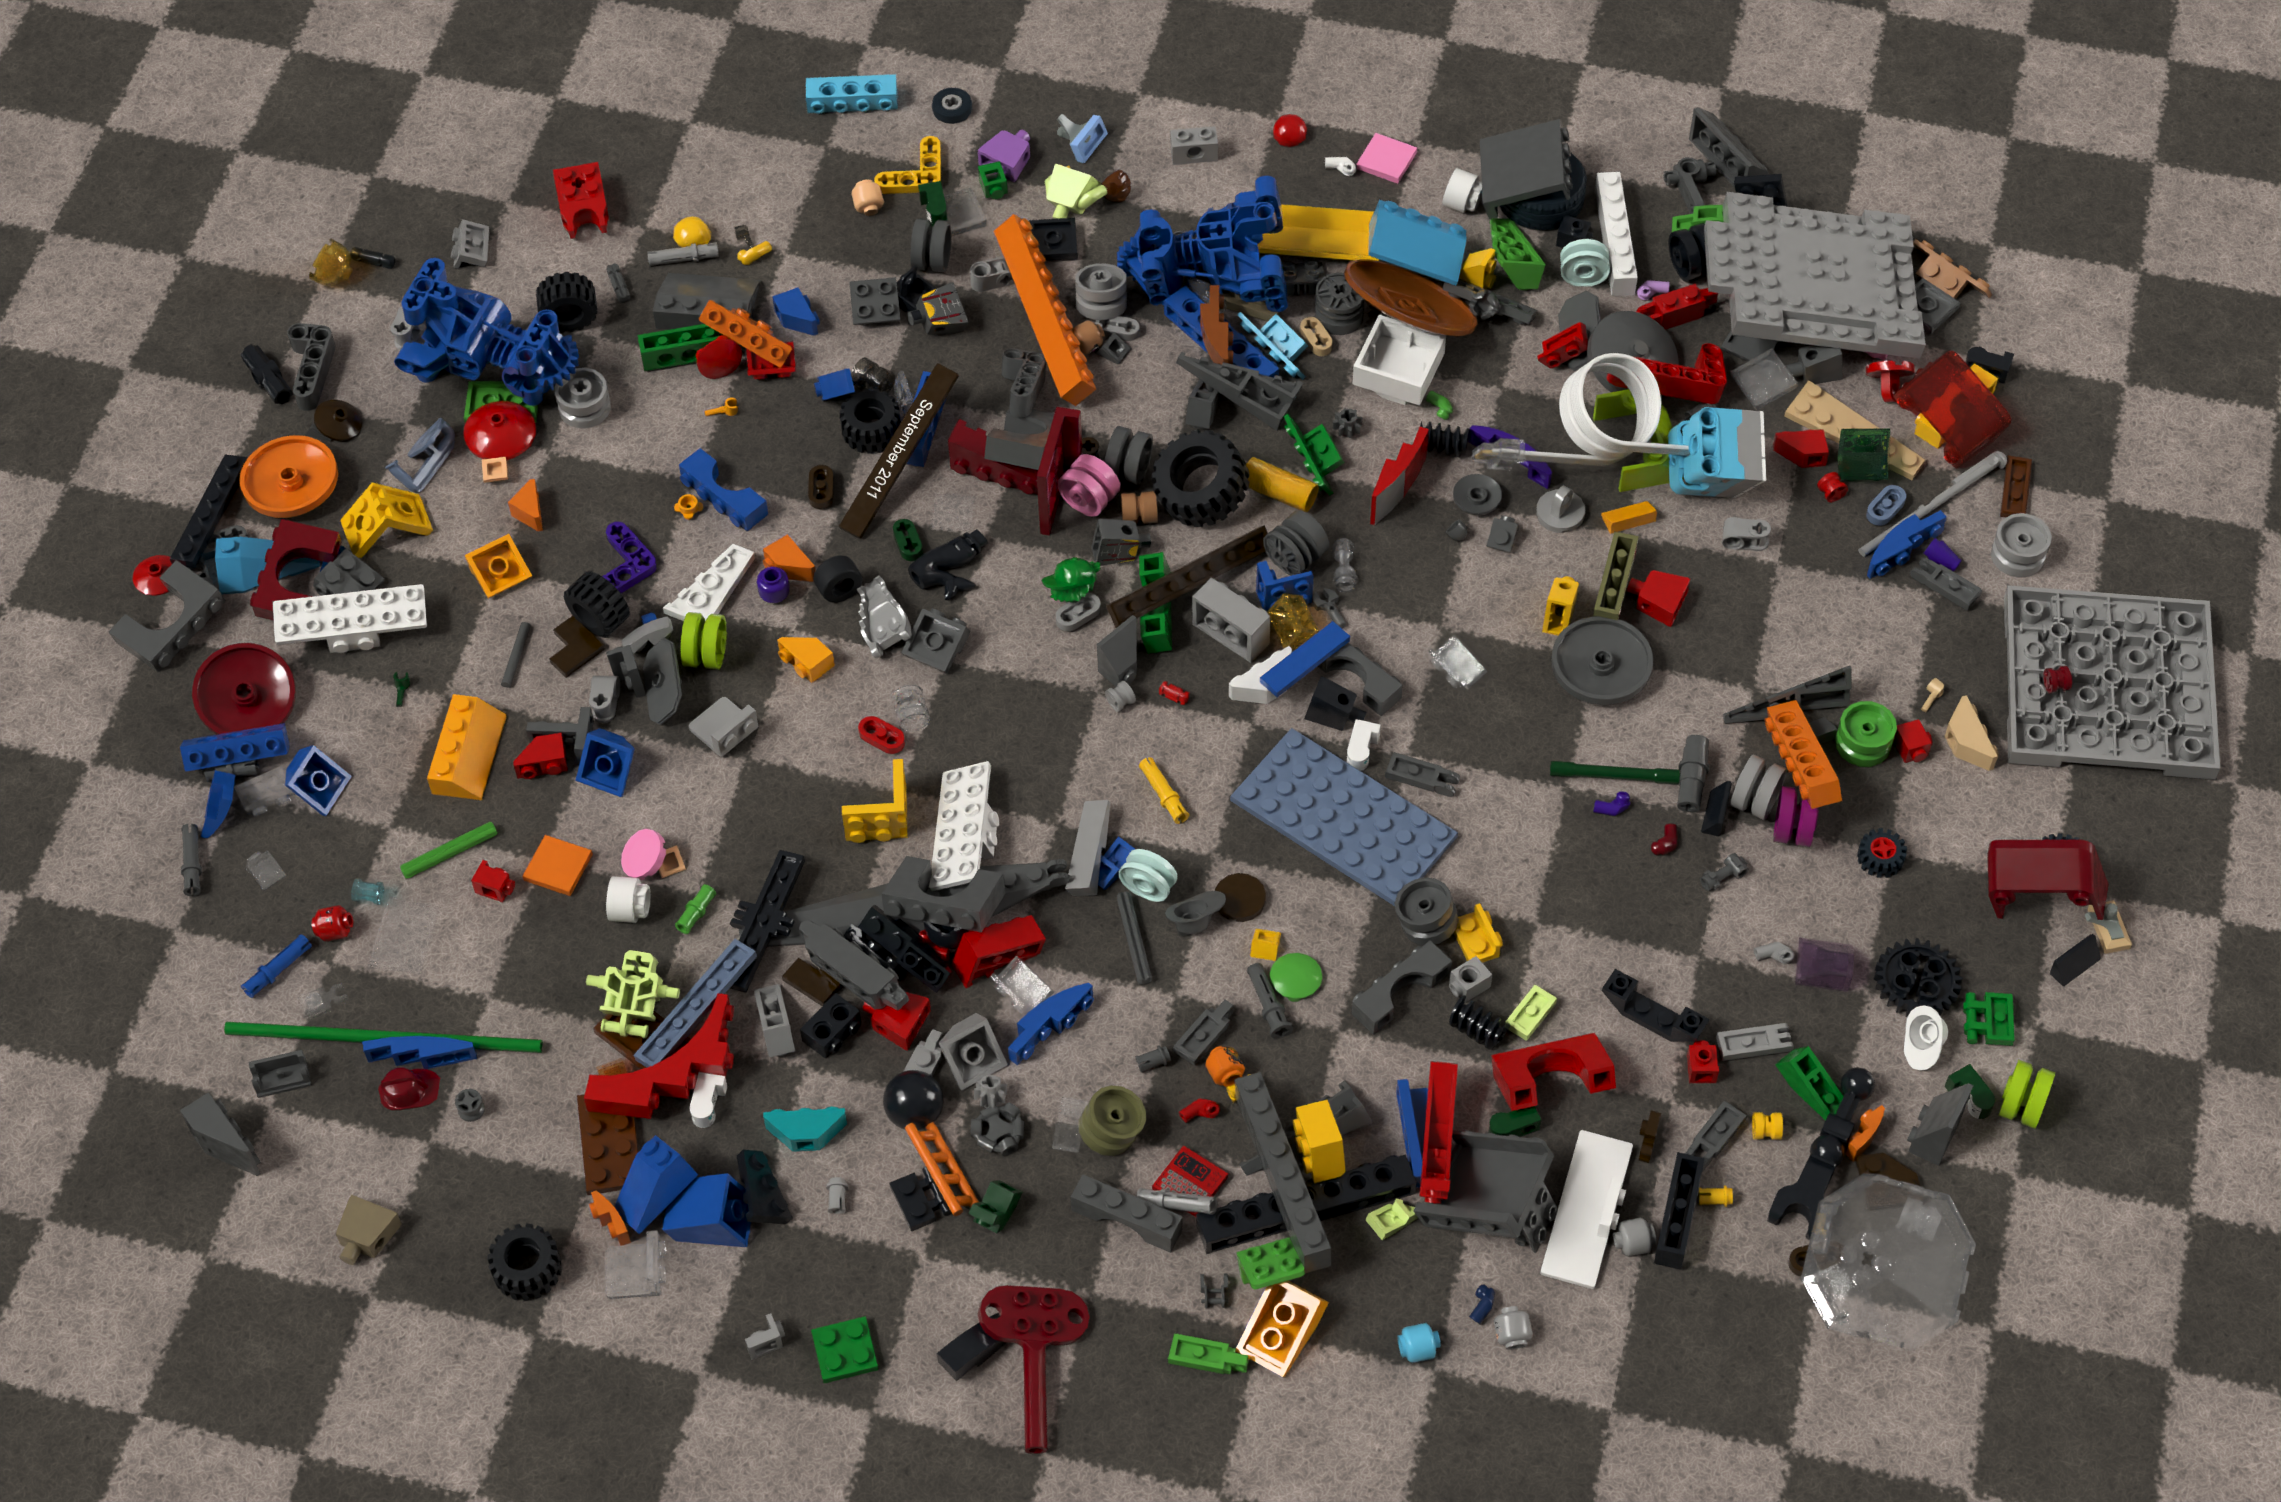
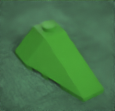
M1506 218L1490 219L1495 258L1510 280L1520 290L1538 289L1545 263L1514 221Z

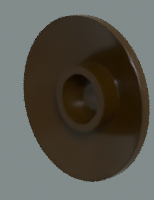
M342 400L325 401L317 407L314 413V423L317 429L324 436L332 440L347 441L353 439L362 427V418L358 410Z

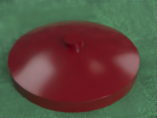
M237 643L215 651L201 664L193 681L192 699L195 710L203 724L210 731L218 735L285 723L295 704L296 686L289 666L279 654L259 644Z

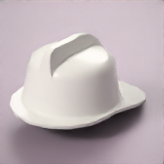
M1925 1005L1916 1007L1910 1012L1906 1021L1904 1054L1909 1065L1913 1069L1920 1071L1927 1070L1935 1065L1940 1057L1942 1045H1944L1948 1038V1027L1945 1021L1932 1007Z

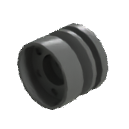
M1344 273L1328 274L1322 278L1316 286L1315 318L1332 335H1346L1359 329L1363 323L1364 299L1348 284Z
M1296 510L1281 525L1276 526L1273 531H1270L1264 537L1263 545L1271 561L1285 573L1292 576L1302 573L1304 569L1310 566L1311 561H1316L1329 549V540L1326 532L1315 518L1304 511Z

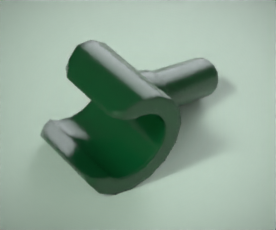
M398 672L393 675L395 687L397 688L396 707H402L403 695L410 686V680L407 672L403 679H399Z

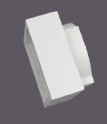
M1379 315L1353 366V385L1372 390L1380 397L1403 405L1406 402H1410L1420 406L1445 354L1446 335L1425 332L1405 325L1395 319Z

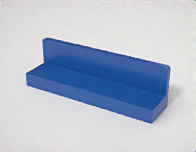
M1408 1079L1397 1080L1396 1096L1407 1160L1416 1180V1188H1420L1428 1088L1410 1089Z

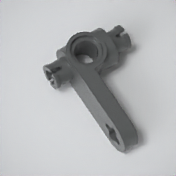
M1686 157L1674 165L1673 170L1664 171V182H1666L1667 186L1677 184L1690 214H1693L1694 206L1704 205L1696 185L1706 182L1707 176L1716 175V165L1714 161L1704 163L1702 159L1696 160Z

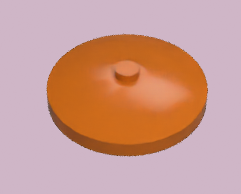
M299 435L280 437L260 446L248 457L240 473V487L247 503L257 512L275 518L295 517L317 508L331 495L338 480V466L331 450L317 439Z

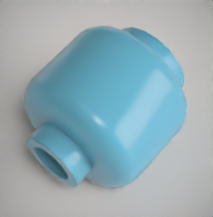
M1427 1323L1404 1327L1401 1335H1398L1400 1354L1412 1363L1433 1359L1436 1355V1348L1441 1347L1438 1331H1432Z

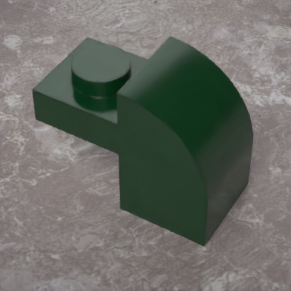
M1001 1180L991 1181L982 1202L973 1203L968 1214L975 1217L973 1222L995 1233H999L1015 1211L1023 1192Z

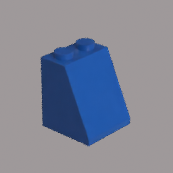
M728 1173L695 1177L667 1206L662 1230L677 1242L747 1247L751 1222H747L746 1213L749 1212V1206L744 1203L743 1199L746 1189Z

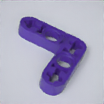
M623 522L610 523L606 528L607 539L626 562L602 577L609 582L614 580L615 587L620 593H623L652 575L656 570V560L654 555ZM615 531H617L618 533H622V537H623V540H622V541H621V538H620L617 534H614V535H613V533H614ZM628 546L638 547L633 553L625 551ZM641 557L644 563H649V566L641 565L639 558ZM625 573L631 575V578L626 581L618 579L620 575Z

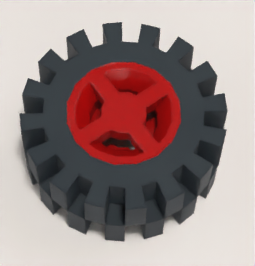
M1878 828L1877 833L1873 829L1870 830L1869 835L1866 833L1863 836L1857 852V861L1859 864H1862L1861 868L1864 871L1867 868L1869 869V875L1872 876L1875 872L1877 873V878H1881L1882 874H1885V878H1889L1891 873L1896 875L1898 870L1902 869L1906 858L1907 846H1904V839L1899 840L1900 835L1898 833H1895L1893 836L1891 835L1892 830L1888 829L1887 833H1883V828Z

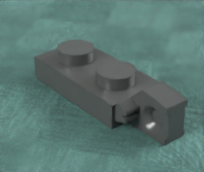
M1225 999L1216 1010L1212 1007L1209 1010L1206 1009L1177 1041L1173 1051L1195 1066L1230 1024L1228 1018L1234 1012L1233 1004Z

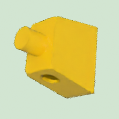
M1572 577L1554 578L1547 599L1542 632L1558 636L1570 625L1579 583ZM1556 608H1564L1562 616L1555 614Z

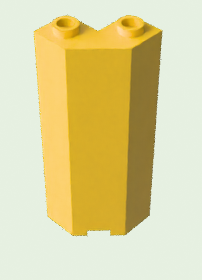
M1281 204L1283 229L1275 234L1264 233L1263 240L1258 244L1259 253L1379 261V259L1368 255L1369 222L1374 211Z

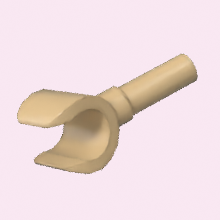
M1934 678L1927 686V690L1931 694L1921 708L1924 712H1927L1933 701L1943 694L1944 684L1937 678Z

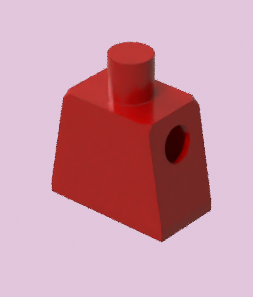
M1653 570L1650 571L1645 582L1631 578L1627 592L1638 595L1637 610L1672 627L1688 594L1691 579Z
M907 992L905 993L909 1001L899 1010L888 1005L883 1009H874L864 1002L863 1011L872 1014L873 1030L907 1051L931 1011L929 998Z

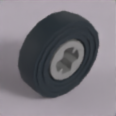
M945 88L937 92L933 97V114L941 122L948 124L960 123L971 114V97L960 88Z

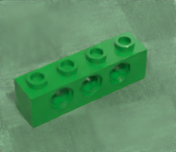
M699 324L638 335L644 371L697 362L696 352L723 334L706 324Z

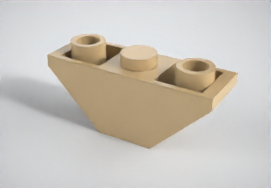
M1967 695L1962 696L1948 723L1945 738L1955 757L1988 771L1994 770L1996 760L1998 759V750L1994 744H1991L1987 728L1984 724H1981L1975 705L1970 703Z

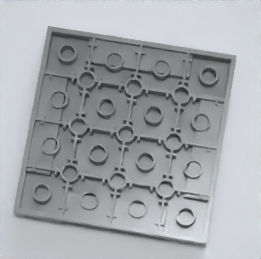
M2007 585L2004 595L2005 638H2007L2008 763L2060 767L2061 762L2148 768L2163 770L2164 776L2216 780L2220 770L2210 601ZM2060 666H2068L2072 676L2071 690L2063 691L2060 689L2055 693H2048L2044 685V670L2046 668L2056 670Z

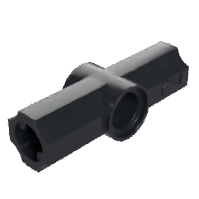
M250 344L246 346L240 355L243 362L250 369L257 385L260 384L259 388H264L275 404L282 405L288 402L293 393L283 379L276 363L273 360H269L258 345Z

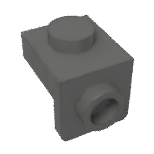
M1501 515L1500 519L1494 518L1486 546L1511 553L1516 532L1520 527L1517 523H1514L1515 519Z

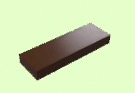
M2007 456L2000 517L2006 518L2012 514H2026L2032 459Z

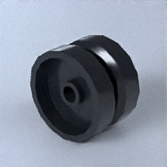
M1705 223L1693 225L1688 230H1677L1669 235L1668 247L1671 262L1683 281L1697 279L1701 274L1707 276Z

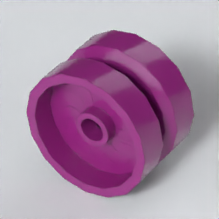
M1782 786L1777 804L1773 842L1787 844L1791 839L1792 830L1795 829L1796 845L1810 848L1817 826L1819 808L1811 809L1808 801L1803 800L1802 797H1800L1799 805L1796 804V789L1794 787Z

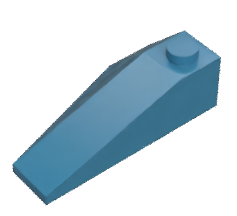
M249 537L216 539L215 562L220 593L222 595L246 593L259 586L257 583L258 575L261 570L265 569V555L267 549L272 548L274 541ZM310 558L295 559L282 569L279 578L288 575L295 576L320 567V561Z

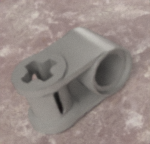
M998 256L994 259L976 262L971 265L970 284L971 288L975 291L984 292L1014 283L1004 256Z
M402 306L398 309L397 316L390 328L391 333L395 336V346L399 350H401L406 342H416L426 324L425 321L416 326L408 324L405 321Z
M1727 518L1723 525L1722 544L1727 549L1763 551L1769 545L1770 524L1761 519Z
M592 676L589 704L593 709V718L598 723H608L615 716L617 700L620 695L619 676Z

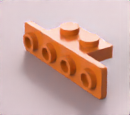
M713 300L708 301L699 317V321L774 365L782 367L792 347L774 337V332L770 330L771 326L762 320L754 321L749 318L750 314L741 308L737 310L732 308L730 311Z

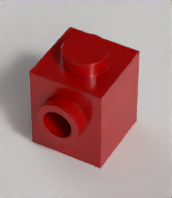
M1917 719L1897 725L1893 742L1904 763L1911 761L1920 762L1928 757L1933 741L1930 733L1925 731L1920 720Z

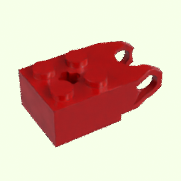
M598 162L554 169L553 175L563 227L569 233L570 239L576 238L577 229L586 223L595 224L602 233H607L606 228L609 222V215Z

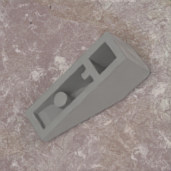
M780 984L755 989V999L769 1057L784 1056L795 1052Z

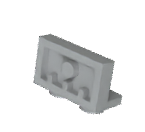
M462 219L459 228H454L452 241H455V245L451 252V259H454L453 268L459 269L461 262L485 267L488 257L489 226Z

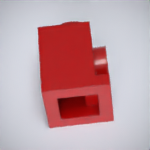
M482 860L471 880L476 894L502 903L507 895L512 894L515 888V881L510 879L509 874L499 867L491 868L488 861Z
M1704 1040L1696 1041L1693 1045H1689L1687 1052L1689 1083H1716L1719 1074L1716 1045H1709V1042Z

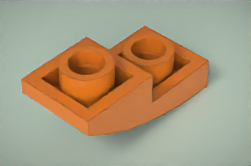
M1882 1105L1874 1111L1872 1109L1867 1110L1861 1116L1858 1132L1848 1140L1849 1146L1846 1155L1853 1162L1856 1156H1860L1868 1148L1876 1136L1885 1111Z
M591 1192L594 1202L590 1203L589 1206L593 1218H599L602 1227L608 1225L612 1239L618 1237L620 1246L631 1243L626 1226L615 1207L599 1192Z

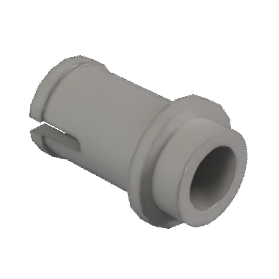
M831 1178L826 1185V1188L829 1190L828 1212L832 1214L834 1209V1214H843L846 1212L845 1191L848 1189V1184L844 1178Z

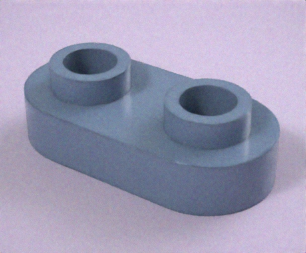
M1896 485L1885 487L1869 504L1866 513L1868 521L1878 526L1887 524L1904 506L1906 492Z

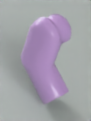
M1647 280L1638 288L1637 295L1642 300H1648L1656 293H1668L1669 282Z

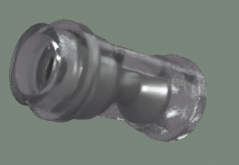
M1346 538L1338 539L1331 545L1333 558L1339 563L1334 572L1333 583L1340 592L1353 591L1358 583L1356 571L1349 565L1355 554V543Z

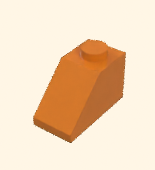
M788 534L763 548L765 558L763 564L765 568L779 567L787 573L790 580L814 582L815 565Z

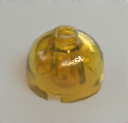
M332 238L329 239L331 245L325 244L312 265L316 268L315 273H309V279L324 286L337 285L342 279L347 281L353 271V268L350 267V252L345 246Z

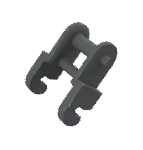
M1224 1273V1285L1221 1286V1289H1207V1286L1204 1285V1274H1200L1201 1293H1205V1299H1201V1303H1205V1308L1208 1307V1304H1222V1308H1225V1303H1228V1299H1224V1293H1228V1274ZM1208 1293H1221V1298H1208Z

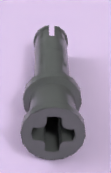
M1261 963L1250 965L1247 968V973L1262 1004V1017L1264 1020H1267L1270 1026L1271 1037L1278 1039L1288 1036L1292 1033L1293 1026L1286 1019L1284 1005L1276 999L1263 965Z

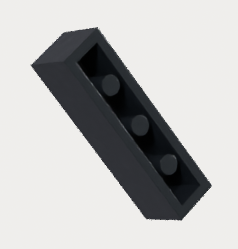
M1677 1152L1654 1264L1679 1270L1682 1268L1705 1158Z

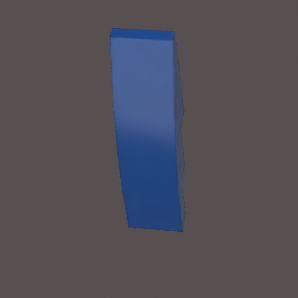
M404 1036L362 1041L368 1063L393 1058L396 1066L421 1061L424 1069H431L477 1059L472 1042L446 1037Z

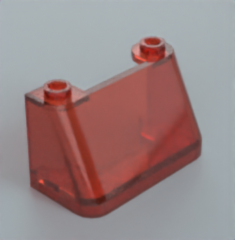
M1952 350L1947 351L1893 396L1902 409L1912 411L1917 407L1947 442L1944 447V458L1956 469L1997 440L2011 424V417L2008 411L1965 361Z

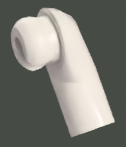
M1325 157V169L1337 168L1345 176H1352L1356 172V165L1347 157Z

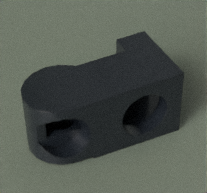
M1973 347L1967 353L1964 367L1968 370L1975 363L1997 377V382L2005 384L2014 354L2005 351L2004 356L1988 352L1982 347Z

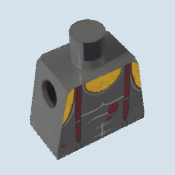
M953 282L923 294L916 304L917 310L908 312L910 324L922 323L928 335L963 332L968 324V319Z
M1098 519L1091 546L1094 561L1100 562V566L1134 561L1138 548L1151 547L1150 533H1138L1134 521Z

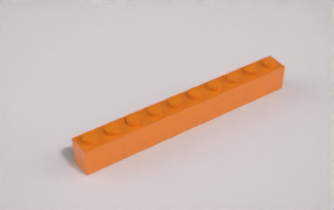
M1013 214L996 228L994 233L1059 395L1062 399L1077 406L1096 390L1093 382L1094 376L1086 365L1087 359L1079 348L1080 342L1072 331L1073 325L1065 314L1066 308L1058 297L1059 291L1051 280L1053 276L1044 263L1046 259L1038 248V240L1033 236L1031 231L1033 229L1032 225L1027 219H1021Z

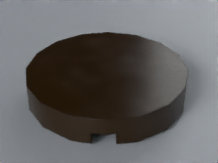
M1235 873L1228 875L1215 888V891L1222 892L1226 897L1225 905L1218 912L1224 918H1231L1236 920V922L1253 920L1261 914L1266 902V892L1263 884L1256 877L1249 874Z

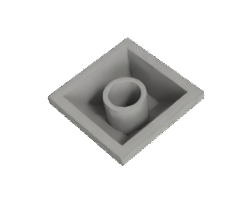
M978 1013L953 1025L939 1042L961 1090L975 1084L977 1080L980 1081L982 1077L991 1075L1008 1065L987 1018Z

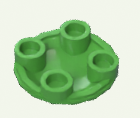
M1290 953L1278 958L1272 965L1270 981L1276 992L1287 997L1290 1001L1298 1002L1317 991L1322 983V971L1316 960L1310 956L1301 953Z

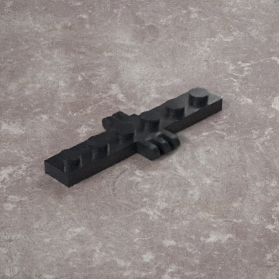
M779 850L756 903L739 901V909H736L734 917L737 919L732 918L730 925L743 930L739 941L753 949L757 957L729 989L747 993L771 937L777 938L778 935H790L791 930L788 927H793L795 921L787 917V913L783 910L805 863L803 855Z

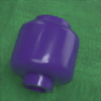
M768 567L758 574L756 581L759 596L764 601L778 603L787 598L790 592V585L787 573L783 569Z

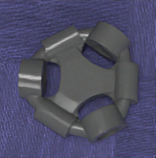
M1006 1103L1005 1106L999 1107L995 1105V1108L991 1106L980 1111V1115L971 1120V1137L978 1141V1146L990 1153L996 1151L1002 1153L1003 1156H1007L1016 1152L1019 1140L1024 1138L1025 1122L1021 1120V1111L1011 1103ZM1001 1113L1003 1117L1013 1123L1010 1124L999 1118V1114ZM982 1121L989 1123L988 1134L982 1136Z

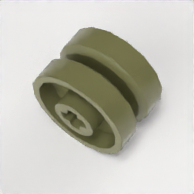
M1114 1085L1100 1088L1093 1094L1079 1118V1133L1083 1142L1091 1150L1101 1155L1115 1156L1122 1154L1132 1146L1136 1137L1142 1131L1146 1122V1109L1141 1099L1131 1090Z

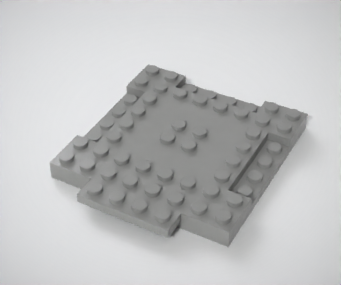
M1727 192L1722 205L1724 222L1706 220L1704 236L1708 292L1729 294L1732 335L1921 358L1926 344L1922 312L1918 311L1911 258L1914 245L1910 215L1864 210L1862 216L1773 205L1772 197Z

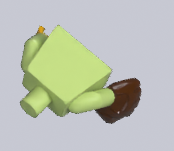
M1055 164L1053 173L1045 180L1046 199L1056 206L1052 218H1067L1069 211L1081 215L1085 209L1102 197L1115 203L1123 202L1131 192V181L1129 176L1121 169L1113 172L1100 183L1089 174L1073 170L1070 166L1064 167Z

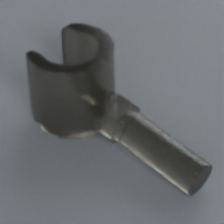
M746 225L734 227L737 240L745 239V243L750 249L755 247Z

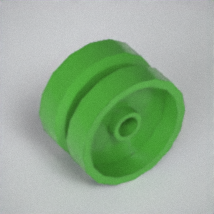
M1860 701L1851 704L1843 711L1835 738L1836 749L1841 757L1850 764L1859 767H1872L1881 764L1888 758L1897 730L1895 717L1886 707L1873 701Z

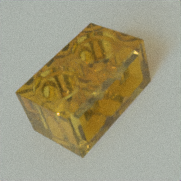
M1283 593L1267 611L1281 641V645L1283 648L1290 646L1292 652L1319 632L1302 595Z

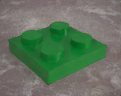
M866 1316L811 1329L823 1384L878 1370Z

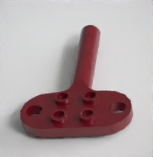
M1011 1285L997 1286L987 1292L979 1305V1323L985 1333L993 1339L1007 1343H1016L1023 1348L1025 1452L1029 1454H1042L1047 1452L1045 1350L1050 1345H1069L1080 1339L1088 1327V1308L1081 1297L1072 1291L1064 1289ZM986 1308H996L1000 1315L999 1318L992 1319L988 1317ZM1068 1313H1077L1081 1317V1323L1074 1324L1070 1322Z

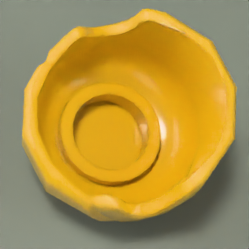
M690 216L682 219L675 225L673 238L680 247L691 246L694 243L696 245L708 244L710 241L711 232L700 218Z

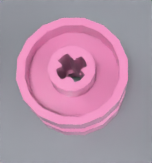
M1083 454L1061 476L1057 487L1063 499L1072 508L1086 516L1094 517L1098 516L1107 506V503L1120 491V482L1112 468L1104 461L1095 456Z

